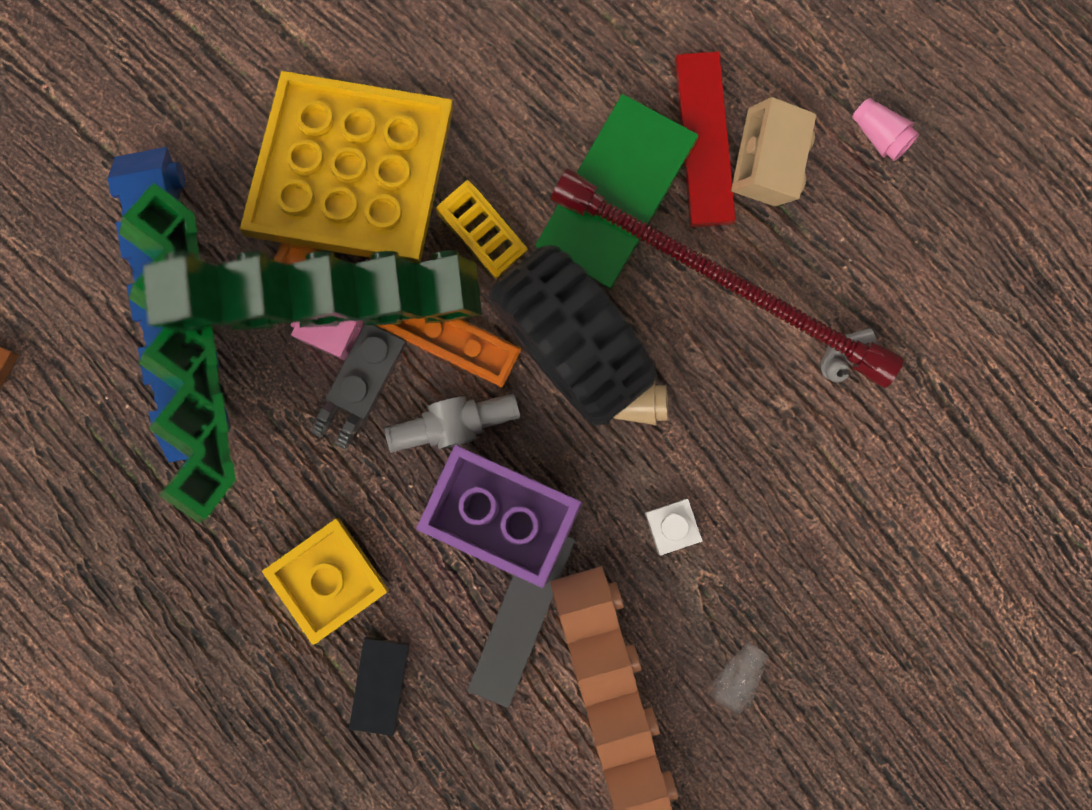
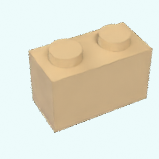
M770 97L748 108L731 192L772 206L798 200L806 184L805 169L809 151L815 140L813 129L817 114L774 97Z

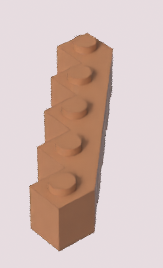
M602 566L550 581L613 809L672 810L670 801L678 799V794L671 771L661 772L652 737L660 735L653 708L643 709L634 673L640 672L642 669L635 645L625 646L619 627L616 610L624 607L617 583H607Z

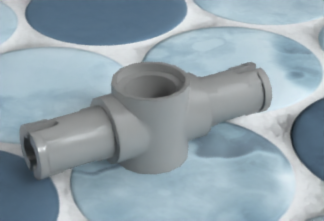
M514 393L475 403L474 399L467 401L466 396H460L427 406L428 411L422 413L423 417L385 427L384 432L390 453L430 443L431 447L438 445V449L441 450L477 440V434L483 433V428L520 418V413Z

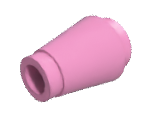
M871 98L866 99L852 116V119L858 123L857 125L882 157L888 155L893 161L900 158L919 136V133L913 128L914 122L875 102Z

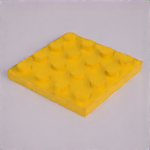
M281 71L240 225V231L243 236L371 258V254L376 252L394 251L398 253V257L414 263H421L453 113V99Z

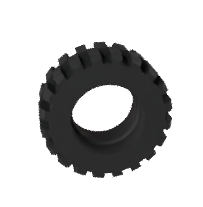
M553 245L541 246L492 286L489 298L503 321L508 325L511 332L544 374L547 375L568 402L591 425H605L653 386L657 375L654 362L649 358L648 351L637 338L633 328L626 322L614 303L607 298L599 285L565 251L562 252L559 247Z

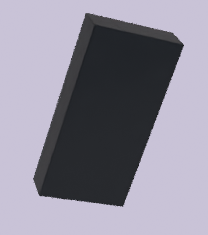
M367 636L364 638L349 725L350 730L388 736L395 735L410 643Z

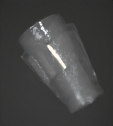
M745 643L742 649L737 652L711 682L714 688L710 696L733 712L742 715L746 706L750 708L752 706L765 663L769 656L755 646Z

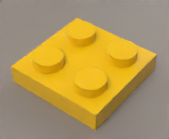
M340 518L334 519L262 571L312 645H315L390 591Z

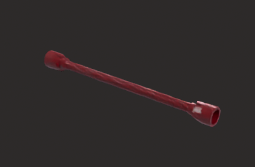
M567 168L552 193L551 201L582 216L587 212L594 217L595 215H601L602 219L606 218V221H611L612 225L616 223V227L619 228L621 226V230L626 229L627 233L631 232L632 236L636 235V238H641L642 242L646 240V244L651 243V247L656 246L657 250L661 249V252H666L667 256L671 255V258L676 257V261L681 260V264L686 263L687 267L691 266L690 268L692 270L695 269L697 273L700 271L701 275L706 274V278L711 277L710 280H715V283H720L722 287L725 285L726 289L730 288V291H735L736 295L740 294V297H745L747 301L750 299L751 303L755 302L756 306L760 305V308H765L766 312L770 311L772 315L775 313V317L778 318L780 316L781 320L785 319V322H790L791 326L795 325V328H800V331L803 332L805 330V334L810 333L811 337H814L821 343L825 342V345H829L830 348H834L835 351L844 354L847 360L854 363L852 367L854 370L860 372L868 380L882 388H887L898 375L904 362V358L873 342L871 344L868 342L864 344L859 340L852 341L851 338H847L846 335H842L835 329L832 330L830 326L827 327L826 324H822L821 321H817L810 315L807 316L805 312L802 313L801 310H797L791 304L786 305L785 301L782 302L780 298L777 299L775 295L772 296L766 290L761 291V287L757 288L755 284L752 285L750 281L747 282L741 276L736 277V273L731 274L732 271H727V268H722L720 264L717 266L716 262L711 263L712 260H706V256L702 257L700 253L697 255V251L694 250L692 252L691 248L686 249V245L682 246L681 242L677 243V240H672L670 236L667 238V234L661 235L662 232H657L656 228L652 229L651 225L647 226L645 222L642 224V220L637 221V217L632 218L631 214L627 215V212H622L621 208L617 209V206L612 207V203L607 204V201L604 200L605 197L597 193V186L588 182L586 178Z

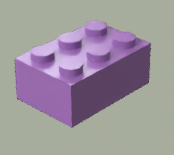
M454 445L416 530L543 588L550 578L583 503Z

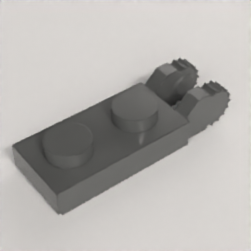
M364 325L325 398L327 402L321 408L311 432L319 437L323 436L329 430L340 407L352 413L340 430L336 441L337 446L347 449L363 420L367 421L407 343L374 325Z

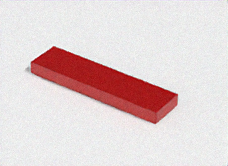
M720 51L678 54L675 58L680 123L681 126L699 135L695 146L684 163L690 228L732 225L736 218L733 192H731L732 177Z

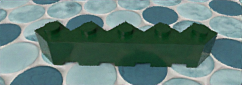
M318 251L306 254L305 261L288 265L267 259V254L263 252L240 253L237 255V261L220 265L197 260L194 253L173 252L164 255V261L143 266L148 325L176 331H203L204 326L209 324L232 325V330L271 329L275 324L299 322L300 328L338 326L341 322L364 320V325L400 324L404 320L424 318L425 323H444L482 315L476 263L459 256L457 251L437 252L432 255L433 260L421 263H414L398 257V253L394 251H381L371 254V260L356 264L337 259L332 252Z

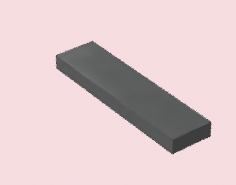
M567 537L545 587L541 588L513 575L468 687V692L509 708L553 597L550 581L561 577L575 542L574 538Z

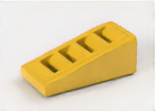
M466 180L436 207L438 216L495 279L528 251V248L469 180ZM471 201L474 205L456 219L454 214ZM480 214H483L486 219L468 233L465 228ZM495 227L499 232L484 246L480 247L477 241ZM507 240L511 246L492 261L488 255Z

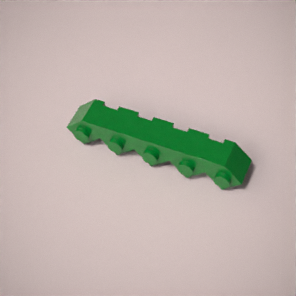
M153 182L122 217L119 234L152 258L153 262L151 264L164 261V255L173 252L194 253L196 259L200 260L194 213ZM143 272L132 285L129 299L147 311ZM210 324L205 325L203 331H176L163 328L143 352L139 364L175 389L177 393L155 419L149 430L188 458L159 496L199 523L209 517L236 481L227 436L228 426L223 394L220 392L218 379V362L213 330Z

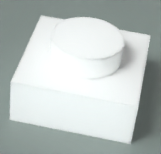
M688 499L645 512L658 555L661 556L702 542Z

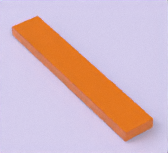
M281 243L273 260L288 265L305 261L306 254L321 250ZM425 318L409 319L402 321L400 324L374 325L502 389L522 351L521 347L463 319L444 323H425Z

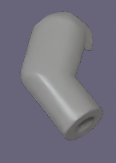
M870 328L846 334L847 338H851L852 341L859 340L864 344L867 342L877 344L875 334ZM828 345L820 363L822 374L833 382L845 381L850 375L848 368L851 362L846 359L844 354L835 351L834 348H830Z

